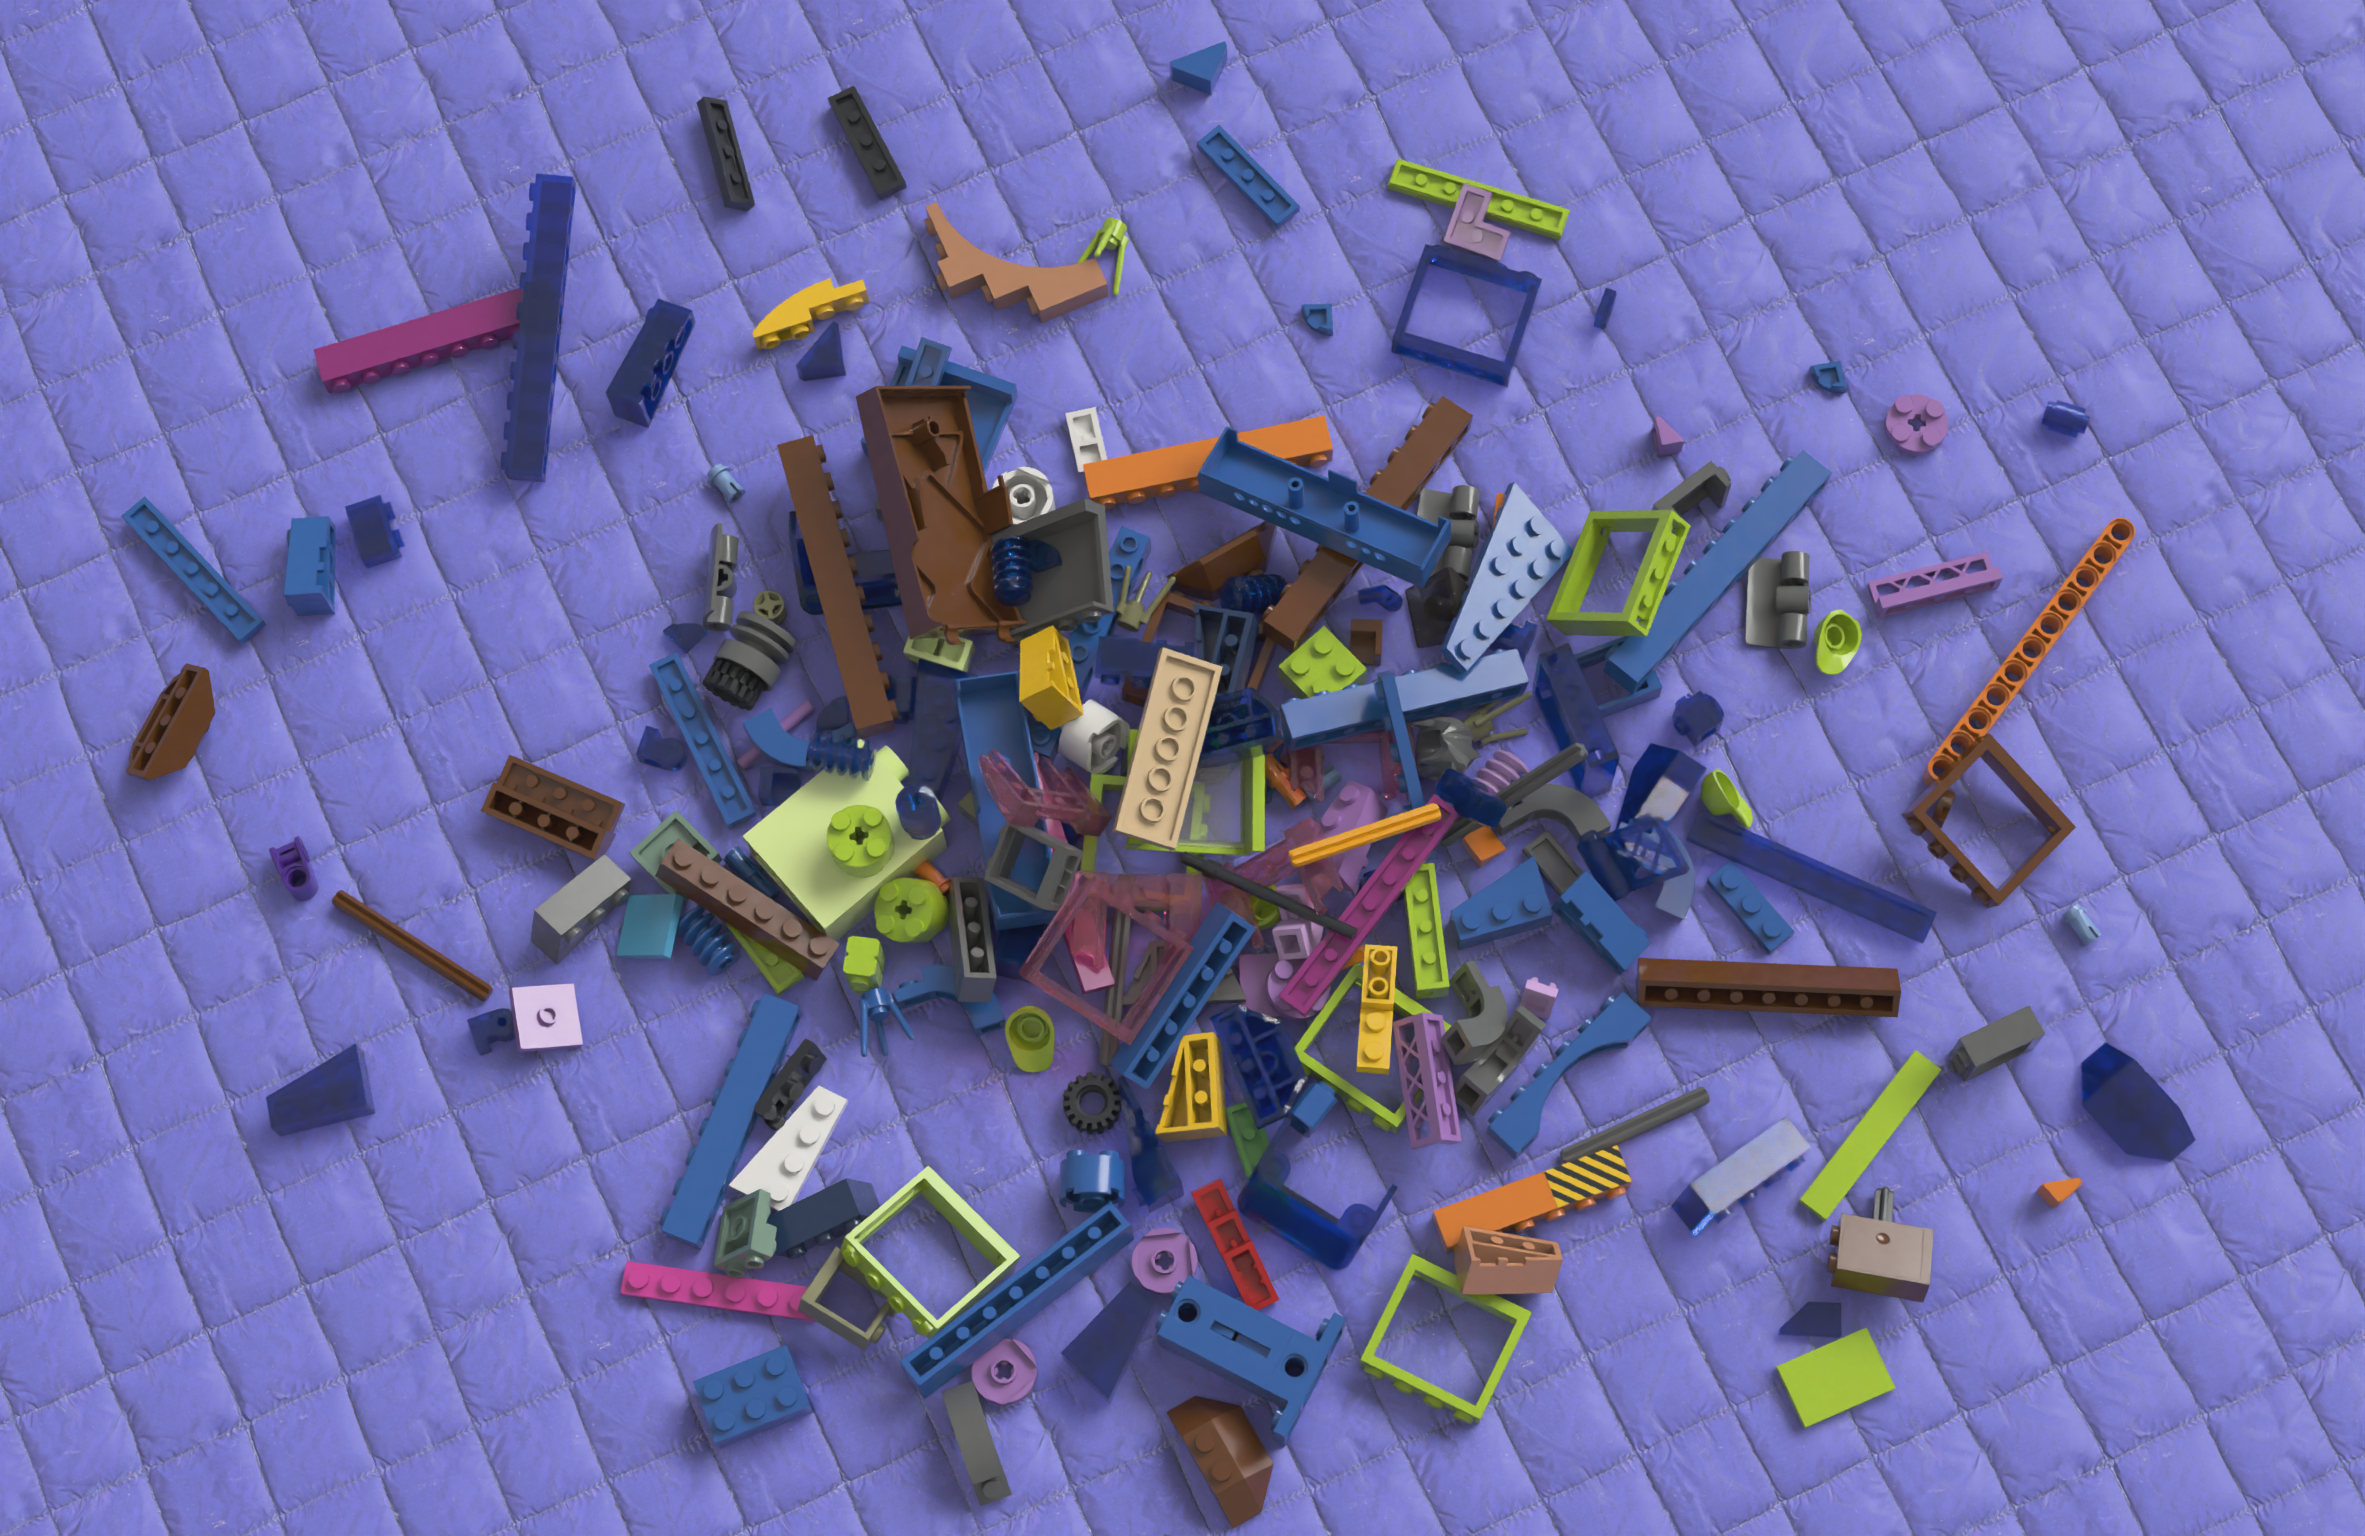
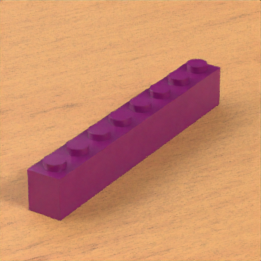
M547 279L314 349V354L322 382L328 393H343L356 385L363 383L373 384L386 376L403 375L409 372L410 369L420 366H433L440 360L450 357H463L469 351L479 348H493L499 342L509 339L519 340L526 337L527 334L539 330L549 331L557 325L563 324L554 290L550 280Z

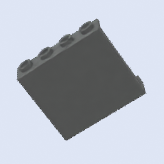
M1082 499L991 534L993 547L1003 550L1006 586L1022 619L1026 620L1027 623L1009 631L1010 636L1013 639H1017V641L1006 642L1011 644V647L1020 648L1021 640L1052 625L1059 632L1077 629L1079 624L1100 621L1102 616L1114 612L1104 505Z

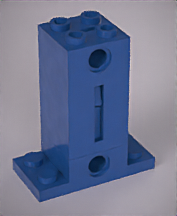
M1189 1275L1184 1283L1178 1281L1170 1297L1172 1299V1306L1169 1312L1163 1310L1155 1325L1159 1345L1279 1406L1270 1423L1272 1425L1270 1430L1273 1431V1441L1285 1447L1345 1329L1346 1318L1335 1312L1330 1320L1324 1318L1316 1333L1317 1337L1315 1340ZM1185 1313H1192L1196 1316L1191 1322H1184L1180 1319ZM1291 1367H1297L1303 1373L1298 1377H1291L1286 1371Z

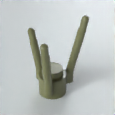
M1127 565L1125 567L1119 602L1115 609V612L1118 613L1115 622L1125 630L1139 632L1142 624L1147 625L1151 614L1168 593L1176 578L1172 576L1144 612L1145 606L1140 603L1148 587L1152 572H1146L1134 601L1128 600L1126 604L1131 566Z
M1527 692L1488 714L1489 710L1503 700L1486 704L1478 711L1467 715L1468 718L1462 722L1467 724L1472 731V743L1480 740L1482 746L1492 741L1526 735L1528 733L1527 729L1490 735V732L1495 730L1491 720L1531 698L1532 693Z

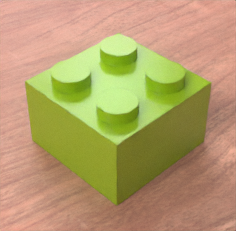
M1323 626L1278 665V679L1297 698L1302 700L1310 698L1321 691H1329L1331 693L1340 691L1351 684H1359L1361 686L1366 682L1367 668Z

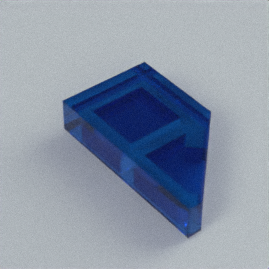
M1807 1302L1779 1329V1335L1840 1338L1842 1336L1841 1303Z

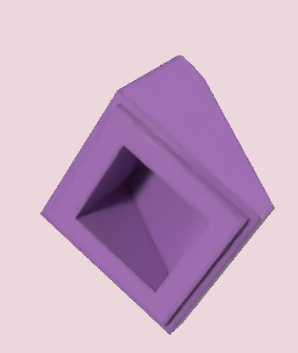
M1660 416L1655 417L1651 431L1657 455L1661 457L1682 452L1683 439Z

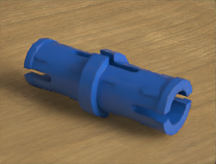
M739 846L734 847L725 855L724 862L737 873L741 880L774 901L777 899L780 891L763 874L764 870L759 865H755L750 861Z

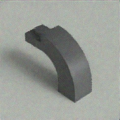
M1545 784L1517 802L1518 806L1512 805L1498 814L1494 825L1498 834L1502 837L1531 820L1539 818L1553 819L1569 829L1581 849L1608 835L1611 824L1605 814L1593 800L1580 791L1558 784Z
M1475 961L1465 962L1449 980L1467 1014V1019L1457 1020L1440 1038L1454 1065L1467 1064L1479 1059L1502 1035L1507 1023V1005L1500 987H1489Z
M1522 1004L1514 1011L1505 1024L1506 1027L1502 1035L1461 1076L1454 1086L1456 1103L1472 1116L1497 1093L1534 1047L1537 1038L1547 1025Z
M973 1381L942 1391L944 1403L980 1506L1012 1495Z

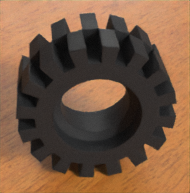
M717 659L713 662L702 681L703 686L708 691L713 692V695L719 696L721 700L729 702L732 706H738L740 709H746L747 711L752 710L764 689L763 684L757 681L758 679L754 676H750V673L747 671H742L736 665L733 666L727 661L725 663L723 660L718 661Z
M1092 1072L1086 1073L1087 1076L1082 1077L1079 1075L1076 1077V1081H1071L1068 1084V1089L1064 1091L1063 1108L1072 1127L1075 1126L1077 1131L1081 1133L1086 1131L1088 1135H1093V1132L1101 1134L1104 1133L1106 1128L1110 1130L1113 1127V1123L1119 1120V1114L1122 1112L1121 1095L1117 1085L1113 1084L1112 1079L1109 1077L1107 1079L1104 1078L1101 1073L1092 1075ZM1096 1092L1103 1096L1105 1107L1099 1114L1088 1115L1081 1110L1080 1100L1085 1094Z

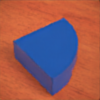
M1332 304L1301 305L1302 316L1312 330L1322 335L1333 336Z
M1840 361L1810 366V375L1821 388L1833 393H1846L1847 387Z

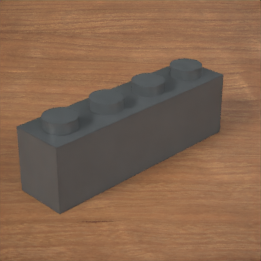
M952 877L947 901L949 905L948 923L958 1002L990 1003L996 982V970L985 882L983 878Z

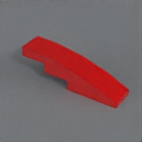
M1220 1178L1191 1191L1192 1198L1243 1303L1256 1310H1260L1279 1301L1252 1240H1250Z

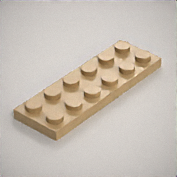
M1164 647L1159 650L1112 832L1171 851L1176 849L1222 666Z

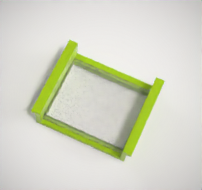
M1130 729L1126 736L1128 768L1138 730ZM1252 737L1245 742L1204 740L1176 849L1171 851L1127 837L1125 850L1177 853L1187 851L1195 854L1250 856L1256 852H1265V738Z

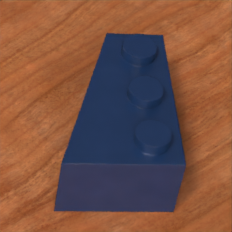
M1193 603L1198 658L1222 666L1212 710L1238 715L1260 629L1259 624L1253 613Z
M846 1178L769 1215L766 1223L777 1227L775 1255L788 1257L790 1260L805 1255L810 1248L828 1244L836 1238L850 1233L880 1207L872 1183Z

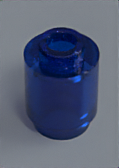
M2057 400L2056 403L2048 401L2041 424L2048 426V430L2076 438L2078 432L2085 433L2090 416L2084 415L2086 408Z

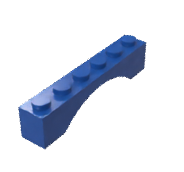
M1624 991L1617 998L1611 995L1600 1007L1602 1013L1595 1020L1591 1017L1588 1018L1577 1030L1580 1035L1573 1042L1566 1040L1555 1052L1558 1057L1550 1065L1544 1062L1533 1074L1535 1080L1528 1087L1524 1084L1521 1085L1510 1097L1513 1102L1505 1110L1502 1107L1498 1108L1488 1119L1490 1125L1488 1126L1487 1134L1514 1160L1538 1138L1544 1103L1552 1088L1567 1071L1594 1054L1612 1049L1627 1048L1649 1026L1652 1018Z

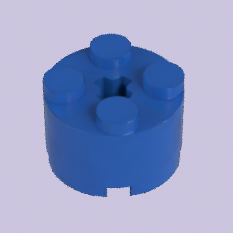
M1071 1150L1066 1153V1159L1060 1163L1059 1203L1061 1206L1066 1208L1067 1202L1074 1204V1211L1096 1213L1110 1201L1113 1204L1118 1203V1208L1123 1207L1125 1204V1163L1119 1159L1118 1152L1105 1150L1099 1154H1086L1082 1150Z

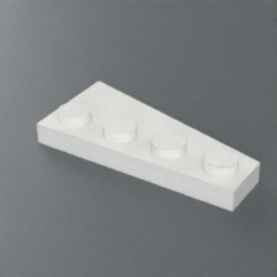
M818 1086L785 1122L784 1126L774 1134L729 1184V1187L745 1196L758 1189L771 1193L769 1207L775 1211H780L794 1204L843 1114L848 1100Z

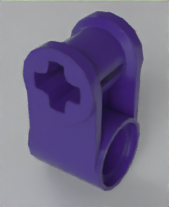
M297 836L293 842L277 849L274 847L269 848L271 858L281 876L283 884L292 896L300 901L313 898L318 891V882L301 838ZM307 878L304 885L294 887L297 880Z

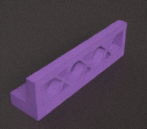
M1987 551L1868 581L1867 587L1877 617L1880 619L1998 589L2003 577L1999 567L1993 568ZM1982 562L1983 571L1971 574L1965 573L1969 565ZM1944 571L1958 576L1940 582L1936 581L1938 574ZM1916 578L1928 584L1912 589L1905 588L1909 580ZM1889 586L1898 592L1879 597L1877 588Z
M1422 1012L1392 1022L1411 1149H1421L1437 1143L1453 1145L1462 1142L1449 1055L1440 1039L1445 1034L1443 1015ZM1414 1025L1415 1037L1411 1044L1406 1041L1404 1028ZM1414 1056L1419 1059L1420 1064L1416 1076L1411 1073L1410 1063ZM1419 1088L1424 1091L1425 1097L1421 1107L1415 1103V1094ZM1423 1120H1426L1429 1124L1430 1137L1421 1139L1419 1128Z

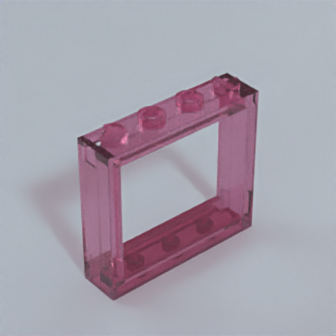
M1082 874L1018 973L1027 981L1128 1045H1131L1194 947L1185 941L1188 935L1172 925L1170 930H1167L1160 925L1163 919L1148 909L1145 910L1144 914L1134 908L1137 902L1124 893L1120 892L1117 897L1108 891L1111 885L1095 875L1090 880ZM1090 892L1172 944L1122 1022L1114 1019L1039 971Z

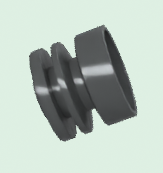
M741 611L735 620L737 625H733L729 630L735 640L725 639L713 659L714 661L716 659L718 661L723 660L725 663L727 661L733 666L740 667L742 671H747L750 673V676H754L758 679L757 681L763 684V691L769 692L781 673L780 668L775 663L785 664L790 658L788 653L794 651L797 643L788 632L772 621L751 612Z

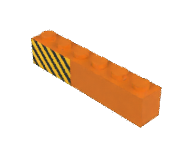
M1618 1145L1437 1209L1433 1211L1432 1219L1445 1253L1454 1251L1455 1254L1463 1226L1501 1233L1515 1229L1516 1233H1521L1535 1226L1534 1222L1546 1218L1547 1222H1551L1564 1217V1211L1576 1207L1578 1211L1593 1207L1596 1205L1595 1200L1607 1196L1608 1200L1619 1198L1627 1193L1625 1189L1630 1187L1632 1181Z

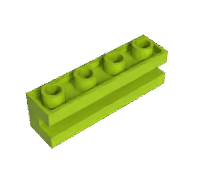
M1427 863L1422 865L1403 890L1416 1000L1447 997L1450 988L1434 863Z

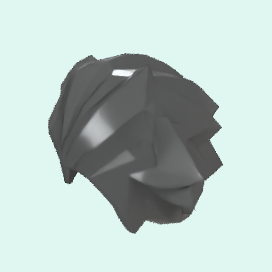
M1444 716L1412 723V725L1420 728L1416 737L1418 739L1416 742V752L1418 754L1416 762L1419 765L1417 770H1419L1423 778H1430L1440 783L1447 779L1452 784H1455L1474 759L1481 757L1472 748V731L1467 724L1458 719Z

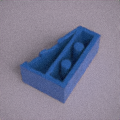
M329 516L292 518L291 529L287 530L289 548L283 594L287 604L293 608L297 616L335 614L336 527Z
M1532 856L1451 910L1449 921L1458 950L1551 925L1553 913L1535 856Z
M1587 870L1551 907L1619 975L1651 944L1647 939L1648 934L1646 931L1629 919L1624 910L1614 902Z

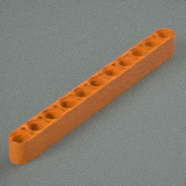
M2116 518L2106 526L1930 759L1923 773V780L1928 787L1938 778L1933 773L1932 768L1940 767L1946 770L1961 755L1954 752L1950 745L1957 743L1966 750L1978 737L1990 732L2082 610L2134 538L2135 528L2129 520ZM2118 532L2125 540H2117L2111 533ZM2100 555L2104 557L2107 563H2098L2094 556ZM2076 579L2086 580L2090 587L2080 586ZM2066 602L2071 606L2072 610L2065 611L2058 603ZM2040 626H2050L2054 634L2044 633ZM2023 649L2033 650L2037 657H2027L2023 653ZM2005 673H2014L2019 681L2012 682L2008 680ZM1987 697H1997L2000 700L2001 705L1996 706L1990 704L1987 700ZM1969 720L1979 721L1983 729L1972 728Z

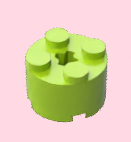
M853 805L836 812L832 816L827 829V844L836 865L847 872V874L859 878L870 877L882 871L883 867L893 857L895 850L894 837L889 822L882 812L875 807L867 805ZM864 837L863 844L857 845L858 839Z
M914 878L894 879L880 887L874 908L876 928L880 933L894 941L910 943L928 942L946 926L949 916L948 901L938 889L939 887L931 881Z

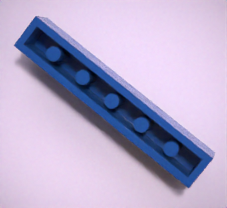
M1217 901L1109 1063L1123 1076L1148 1090L1256 928Z

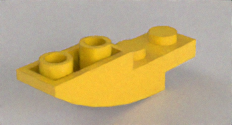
M829 278L813 284L786 299L773 309L752 332L757 350L762 348L772 349L779 346L781 342L790 339L800 340L806 338L810 333L815 332L813 320H826L833 317L835 313L844 310L854 311L869 303L863 279L833 288Z
M1365 944L1356 1072L1389 1075L1397 947Z

